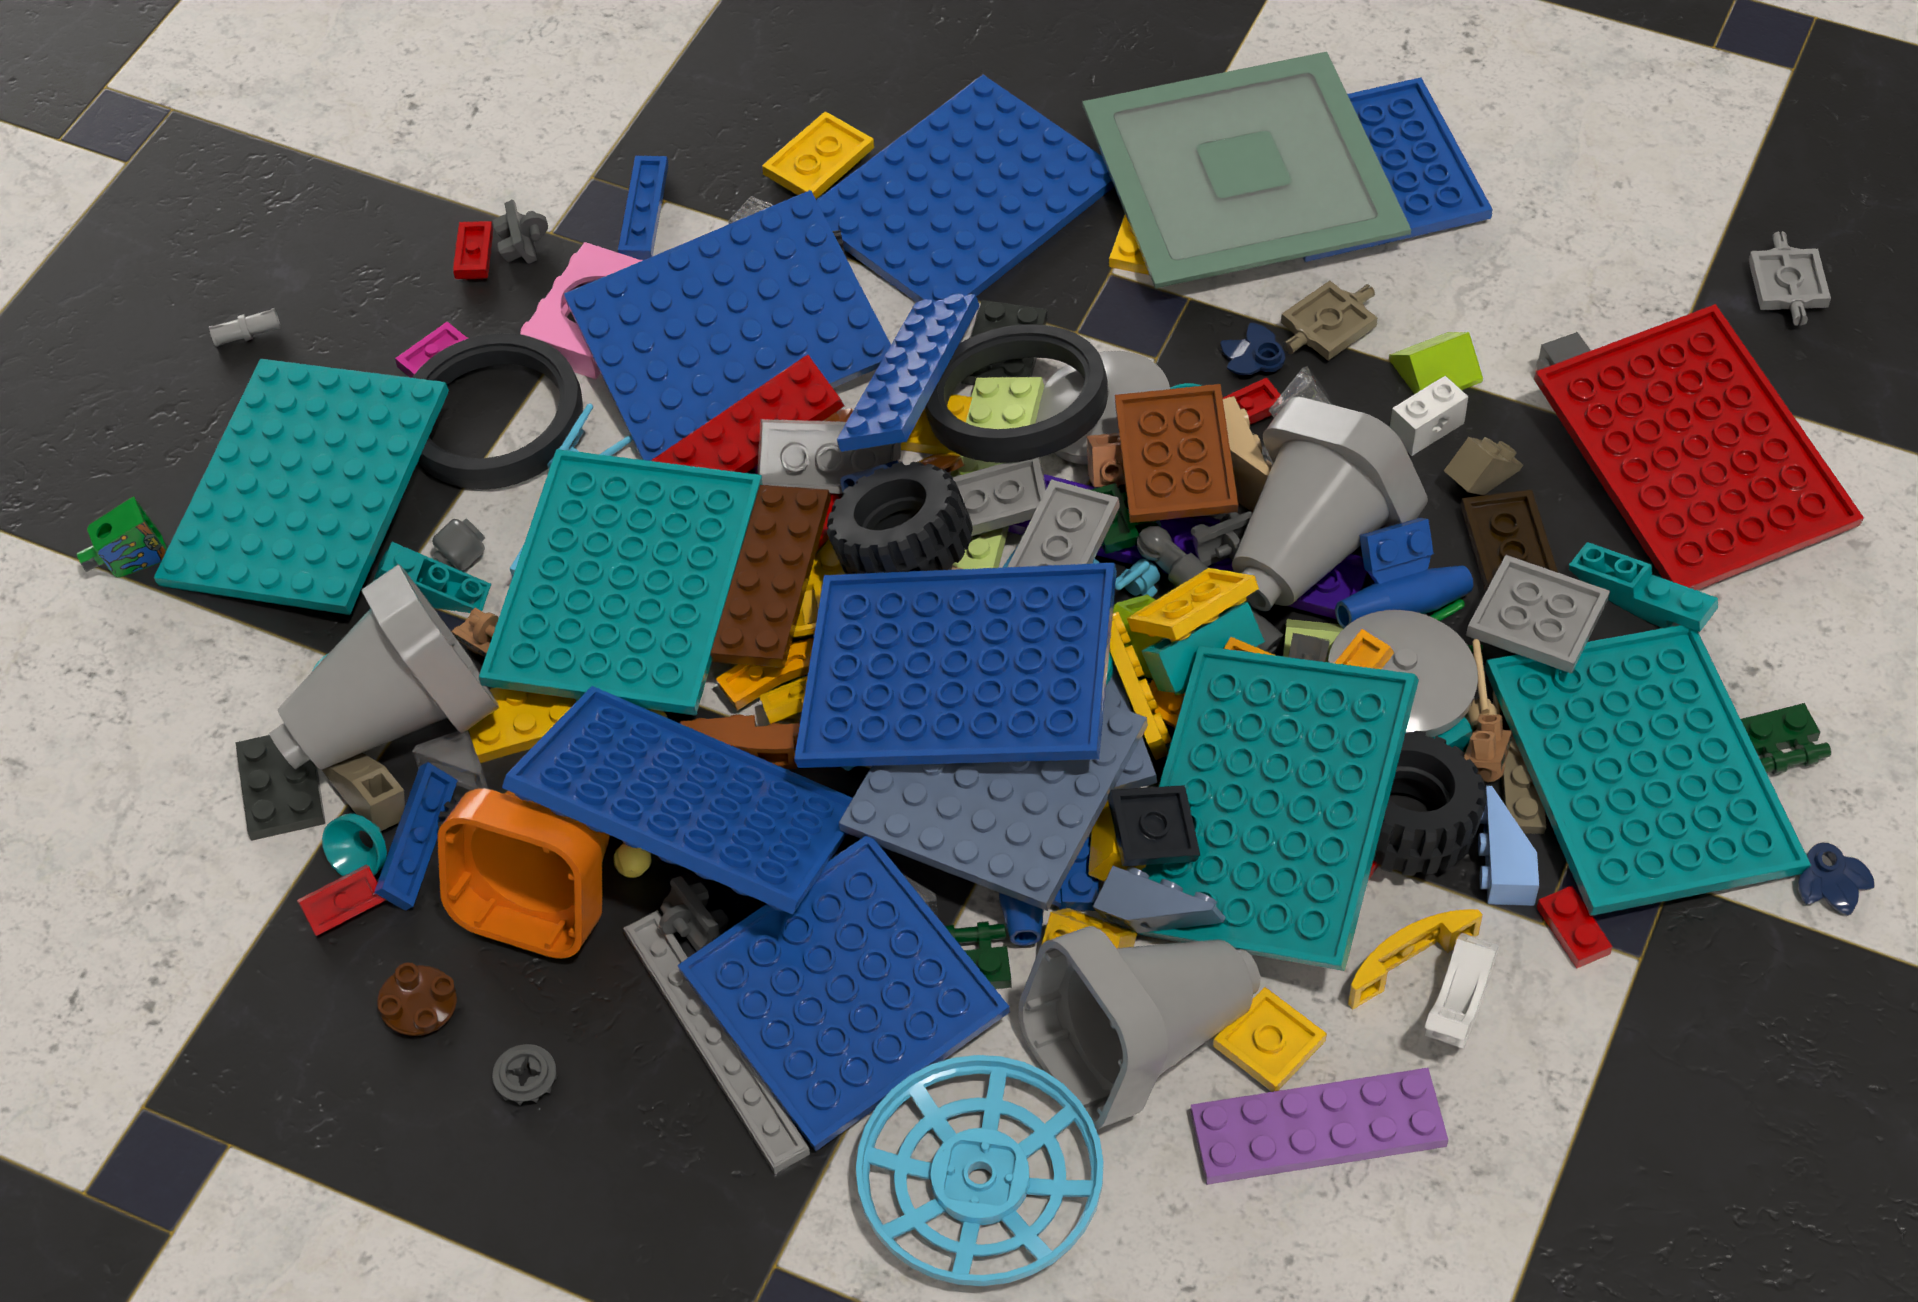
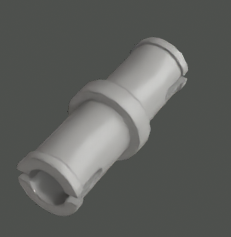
M275 308L247 317L245 314L238 315L237 320L209 326L215 347L243 338L245 341L253 339V335L281 328Z

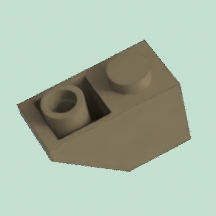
M1468 437L1444 469V472L1467 492L1485 495L1520 471L1523 464L1514 457L1517 452L1502 441L1496 444L1486 437L1483 440Z

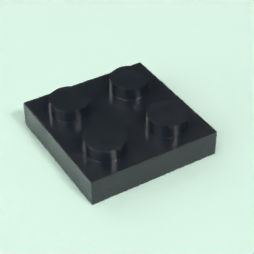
M1185 785L1114 789L1110 791L1108 802L1122 867L1196 862L1198 860L1200 851Z

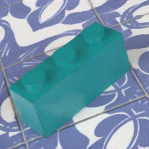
M1244 602L1219 613V618L1215 621L1192 630V634L1184 640L1171 641L1168 638H1163L1141 652L1158 691L1172 692L1175 695H1180L1186 692L1198 646L1224 649L1230 637L1254 647L1265 641L1249 603Z

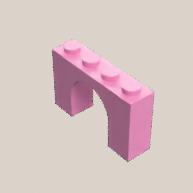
M584 242L579 251L571 256L569 264L562 275L555 279L553 288L546 298L540 300L529 322L524 323L520 335L533 337L551 345L567 359L575 373L596 380L600 371L577 323L567 318L571 311L565 301L564 293L642 260Z

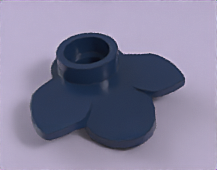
M1256 323L1249 324L1246 339L1222 340L1220 344L1224 356L1230 360L1227 370L1235 374L1251 375L1258 371L1273 372L1280 369L1285 362V353L1281 345L1275 342L1274 333Z
M1824 842L1814 845L1808 851L1807 857L1811 866L1800 875L1798 880V889L1806 905L1813 904L1824 898L1828 904L1845 916L1853 913L1858 903L1859 890H1870L1875 886L1874 878L1863 862L1857 858L1844 856L1838 847ZM1822 855L1830 859L1832 866H1827L1823 863Z

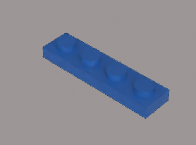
M635 156L618 253L639 260H645L653 256L669 166L667 156Z
M429 762L419 767L374 891L375 894L403 910L414 906L437 841L438 822H440L439 813L440 811L445 812L443 805L447 801H451L458 781Z

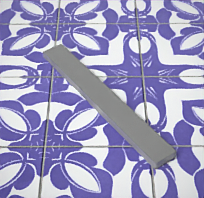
M658 910L624 927L625 936L774 1174L810 1155L809 1147L786 1111L680 973L677 965L688 957L674 935L666 934L661 929L659 922L662 916Z

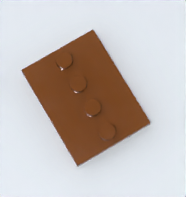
M1221 384L1115 395V408L1130 523L1238 512V499Z

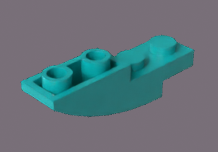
M1589 542L1584 545L1569 564V570L1581 581L1609 590L1608 600L1662 628L1671 627L1673 623H1677L1701 632L1718 609L1717 597L1652 575L1651 564Z

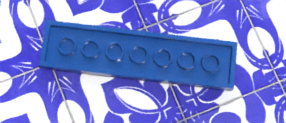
M953 294L943 300L932 301L931 299H924L914 304L837 438L841 452L907 442L980 306L976 294L963 296V294Z

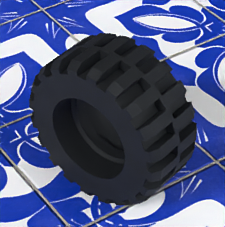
M911 462L910 465H904L903 463L892 464L891 468L884 469L882 467L874 470V474L868 477L864 475L859 478L853 487L848 486L842 492L841 499H836L827 521L829 540L845 574L952 570V564L954 562L959 563L964 556L965 550L968 549L973 531L972 521L956 481L953 480L949 473L931 464L924 466L921 462Z
M1415 730L1414 734L1405 733L1390 793H1405L1418 797L1428 803L1434 810L1426 812L1412 811L1397 806L1388 800L1373 861L1381 865L1382 870L1391 873L1393 869L1402 871V875L1410 876L1415 875L1416 872H1422L1423 875L1433 874L1437 872L1438 867L1441 870H1445L1466 856L1470 846L1473 845L1487 798L1484 792L1486 787L1480 774H1477L1478 769L1472 760H1466L1464 752L1457 746L1453 748L1448 746L1445 739L1438 736L1435 739L1425 736L1426 732Z

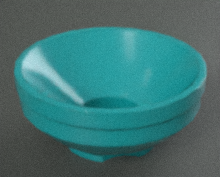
M350 813L339 816L329 822L322 835V845L331 866L340 875L345 876L367 864L375 876L384 866L387 856L386 844L380 828L367 818ZM360 831H365L369 834L373 841V848H369L362 843L359 836Z

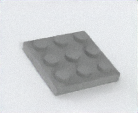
M1505 555L1468 625L1466 636L1572 673L1608 601L1610 591Z

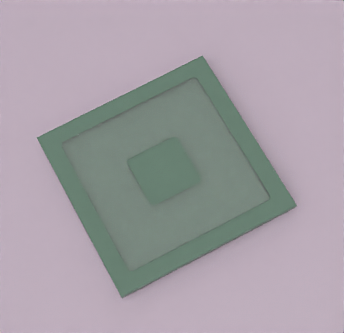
M1327 51L1082 101L1083 109L1155 289L1411 234L1409 223Z

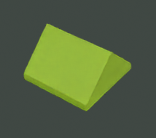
M1446 332L1389 354L1390 362L1414 394L1444 376L1461 390L1483 382L1482 372L1469 332Z

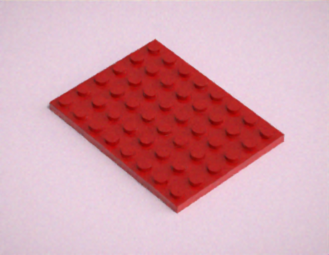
M1716 304L1540 369L1535 373L1534 381L1663 579L1699 590L1858 527L1864 520L1857 506Z

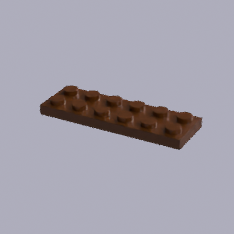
M760 485L711 650L713 662L785 668L831 501L828 489Z

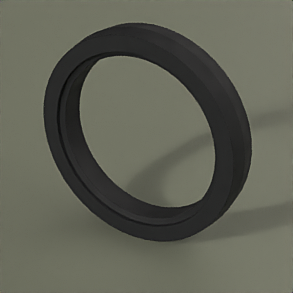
M1047 325L1002 327L986 331L959 343L925 406V412L935 437L941 444L956 454L984 462L1009 463L1026 461L1055 453L1085 436L1097 424L1104 413L1108 400V380L1099 352L1082 336L1066 329ZM1032 357L1054 359L1072 366L1085 379L1081 393L1068 408L1051 418L1027 426L1007 429L977 427L958 419L947 407L952 392L962 380L986 366L1005 360Z
M497 333L476 336L460 341L430 358L412 378L440 381L448 385L459 376L477 368L498 364L521 365L537 370L547 376L559 389L560 400L555 417L546 430L535 440L516 451L489 458L462 457L443 450L428 437L418 460L420 466L442 482L468 489L507 487L529 480L547 470V464L554 457L556 449H559L583 412L582 392L579 381L570 363L557 349L533 337Z

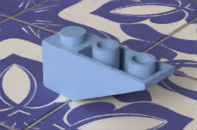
M1486 786V806L1480 824H1483V833L1478 835V855L1485 856V866L1480 867V889H1487L1488 904L1534 906L1539 889L1537 852L1494 788Z

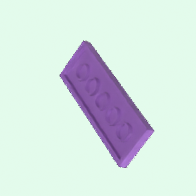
M1429 1068L1191 1104L1190 1109L1207 1185L1447 1147L1448 1136Z

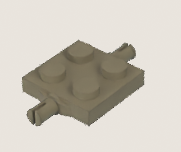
M1329 280L1281 314V324L1295 334L1283 342L1284 350L1288 354H1293L1303 345H1308L1329 361L1377 327L1378 317L1367 310L1363 304L1375 296L1373 287L1366 284L1357 292L1350 293L1340 289Z

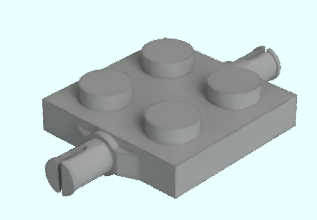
M1781 231L1780 235V232H1776L1772 235L1775 248L1767 251H1751L1748 260L1760 310L1789 309L1791 310L1794 325L1798 326L1799 322L1800 325H1804L1808 321L1805 308H1826L1831 300L1818 249L1790 247L1786 233Z

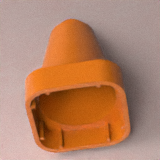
M474 789L467 792L440 826L437 836L440 896L446 912L457 924L472 933L552 958H568L580 950L602 915V861L610 839L609 834L593 831L586 824L570 817L556 815L545 806L518 798L513 792L500 793L490 789Z

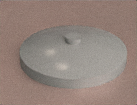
M1099 352L1108 380V400L1104 413L1097 424L1085 436L1054 454L1072 463L1088 465L1087 436L1119 433L1115 395L1170 389L1166 375L1157 364L1144 356L1131 352ZM1067 364L1059 369L1044 385L1036 423L1062 412L1081 393L1085 379L1072 366Z
M1384 610L1370 613L1354 620L1336 637L1329 653L1328 663H1334L1361 629L1391 646L1394 651L1393 656L1382 670L1416 674L1419 682L1406 733L1414 734V731L1417 730L1426 732L1425 736L1435 737L1457 725L1469 711L1478 684L1477 665L1465 641L1454 630L1439 620L1418 612Z

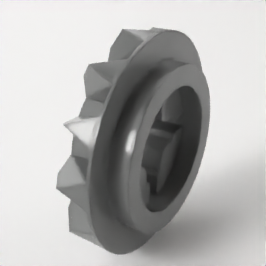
M532 1044L518 1045L508 1049L498 1058L493 1068L492 1078L495 1089L502 1095L505 1101L508 1099L513 1100L519 1105L524 1101L530 1100L537 1103L540 1096L546 1092H551V1086L554 1080L557 1079L556 1064L553 1057L544 1048ZM527 1063H529L531 1073L535 1077H528L524 1086H521L519 1077L516 1075L523 1074L524 1069L527 1068Z

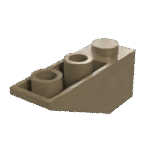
M361 753L322 769L326 777L357 815L367 818L376 824L381 831L400 822L405 808L404 789L384 765Z

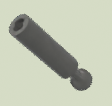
M1159 526L1145 528L1138 536L1137 549L1141 556L1149 561H1154L1168 573V580L1175 587L1180 586L1208 568L1192 553L1186 554L1172 542L1169 533ZM1250 606L1265 641L1258 645L1257 648L1274 654L1282 645L1285 636Z

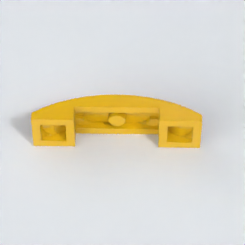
M1478 909L1439 913L1416 921L1388 937L1366 958L1355 974L1350 987L1348 1005L1353 1010L1384 992L1388 971L1438 942L1449 953L1454 950L1457 938L1461 933L1473 937L1478 936L1483 914Z

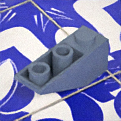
M1112 866L1093 905V908L1104 920L1136 933L1223 923L1226 918L1216 907L1217 901L1210 896L1200 892H1195V895L1191 896L1182 892V887L1166 879H1162L1160 883L1150 880L1147 873L1132 866H1128L1127 870Z

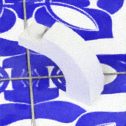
M1464 933L1460 934L1457 938L1439 996L1429 1012L1425 1024L1427 1029L1425 1036L1464 1049L1478 1014L1500 945Z

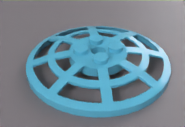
M972 1055L951 1058L931 1064L911 1074L891 1089L876 1106L865 1125L858 1146L856 1176L859 1199L865 1217L878 1239L894 1256L912 1269L937 1280L957 1285L989 1286L1010 1283L1029 1277L1052 1265L1075 1245L1086 1231L1097 1210L1102 1192L1104 1161L1100 1138L1092 1118L1081 1101L1063 1083L1047 1072L1022 1061L1001 1056ZM972 1074L990 1075L987 1098L961 1099L938 1108L926 1090V1087L936 1082L956 1076ZM1006 1077L1018 1079L1039 1088L1055 1099L1063 1109L1044 1124L1040 1118L1027 1109L1003 1100ZM911 1097L924 1118L908 1133L898 1155L874 1148L876 1140L887 1120L901 1104ZM984 1112L982 1128L968 1129L956 1134L947 1121L951 1117L964 1113ZM1000 1115H1006L1020 1121L1034 1133L1018 1144L1008 1135L998 1131ZM1073 1121L1080 1129L1088 1149L1091 1166L1090 1180H1066L1065 1160L1055 1136ZM933 1129L943 1143L936 1152L933 1162L912 1159V1153L927 1132ZM1043 1146L1048 1150L1052 1161L1054 1180L1029 1178L1027 1158ZM870 1164L895 1171L896 1197L904 1215L884 1225L877 1215L871 1197ZM976 1169H985L992 1175L990 1180L983 1184L974 1183L969 1179L970 1173ZM907 1175L931 1180L935 1199L915 1209L908 1193ZM1027 1194L1051 1196L1043 1213L1030 1227L1016 1211L1025 1200ZM1063 1197H1088L1085 1209L1075 1228L1052 1251L1038 1235L1054 1219L1061 1206ZM946 1212L954 1219L963 1222L960 1241H954L939 1234L926 1223ZM1003 1221L1014 1234V1237L998 1243L976 1244L980 1225ZM915 1229L933 1245L948 1252L956 1253L952 1272L935 1268L916 1259L905 1251L894 1238ZM1021 1246H1024L1037 1260L1027 1266L1004 1273L987 1275L969 1274L973 1256L1000 1255L1016 1250Z

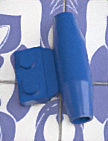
M1413 519L1359 535L1364 569L1375 583L1337 602L1335 614L1338 623L1343 629L1354 620L1378 611L1407 610L1427 614L1469 594L1473 590V578L1468 568L1463 565L1428 569L1431 555L1434 554L1429 519Z
M1091 837L1086 839L1052 902L1053 905L1059 907V910L1070 908L1081 911H1096L1093 905L1099 895L1098 879L1088 875ZM999 893V901L1010 941L1021 946L1037 943L1041 939L1044 910Z

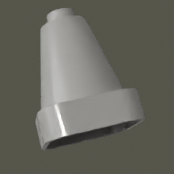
M1303 397L1288 399L1263 433V442L1274 463L1232 561L1234 572L1254 575L1259 587L1258 590L1246 597L1247 600L1245 602L1261 611L1270 610L1273 604L1281 606L1291 605L1361 546L1359 535L1418 518L1427 505V494L1402 440L1388 425L1371 415Z
M400 564L362 589L370 606L369 611L278 708V713L284 723L269 734L278 750L294 769L299 768L310 759L319 769H325L446 718L452 722L460 733H464L499 708L490 689L480 684V672L467 652Z
M1089 926L1045 941L1041 945L1019 1001L1020 1026L1028 1047L1043 1070L1063 1083L1081 1101L1097 1130L1140 1113L1144 1109L1160 1074L1246 1014L1251 1007L1253 994L1259 990L1260 973L1255 960L1246 950L1235 949L1224 940L1217 939L1116 948L1104 932L1096 927Z

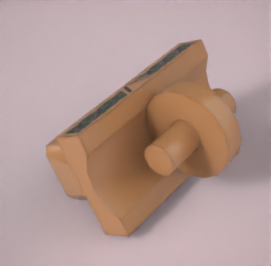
M474 608L467 620L462 625L455 627L451 632L459 642L467 646V649L486 657L499 618L491 612L484 613Z
M1479 715L1477 729H1474L1464 756L1466 760H1472L1478 769L1477 774H1480L1483 781L1487 782L1496 781L1503 775L1505 760L1511 746L1512 731L1503 730L1501 715Z

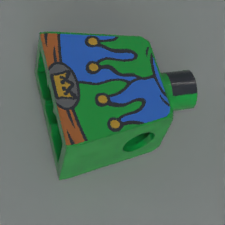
M132 497L89 524L87 531L93 545L78 552L77 557L86 572L105 564L115 577H123L161 563L167 551V546L162 533L136 498Z

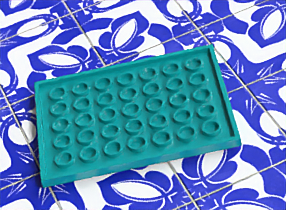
M260 359L154 576L158 586L350 615L448 395L449 389L446 383Z
M556 449L479 674L480 684L487 687L580 699L591 686H594L646 709L696 715L712 662L711 650L758 490L760 485H763L762 475Z
M1679 625L1587 642L1572 673L1519 654L1486 661L1485 672L1590 916L1800 875L1811 866L1698 631Z
M1198 646L1159 787L1185 785L1200 856L1196 862L1146 865L1142 871L1149 875L1150 880L1160 883L1162 879L1176 883L1183 888L1182 892L1194 896L1195 892L1210 896L1217 901L1216 907L1226 918L1223 923L1143 932L1137 933V935L1177 942L1219 939L1228 942L1235 949L1246 950L1250 955L1345 971L1419 682L1416 674Z

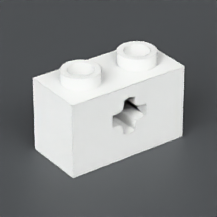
M1444 376L1393 407L1390 428L1402 440L1407 452L1413 456L1464 424L1468 396Z

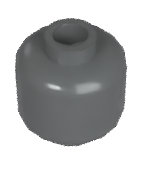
M467 518L463 522L459 519H452L433 537L432 543L437 549L433 556L441 563L464 571L484 552L485 547L482 541L486 538Z

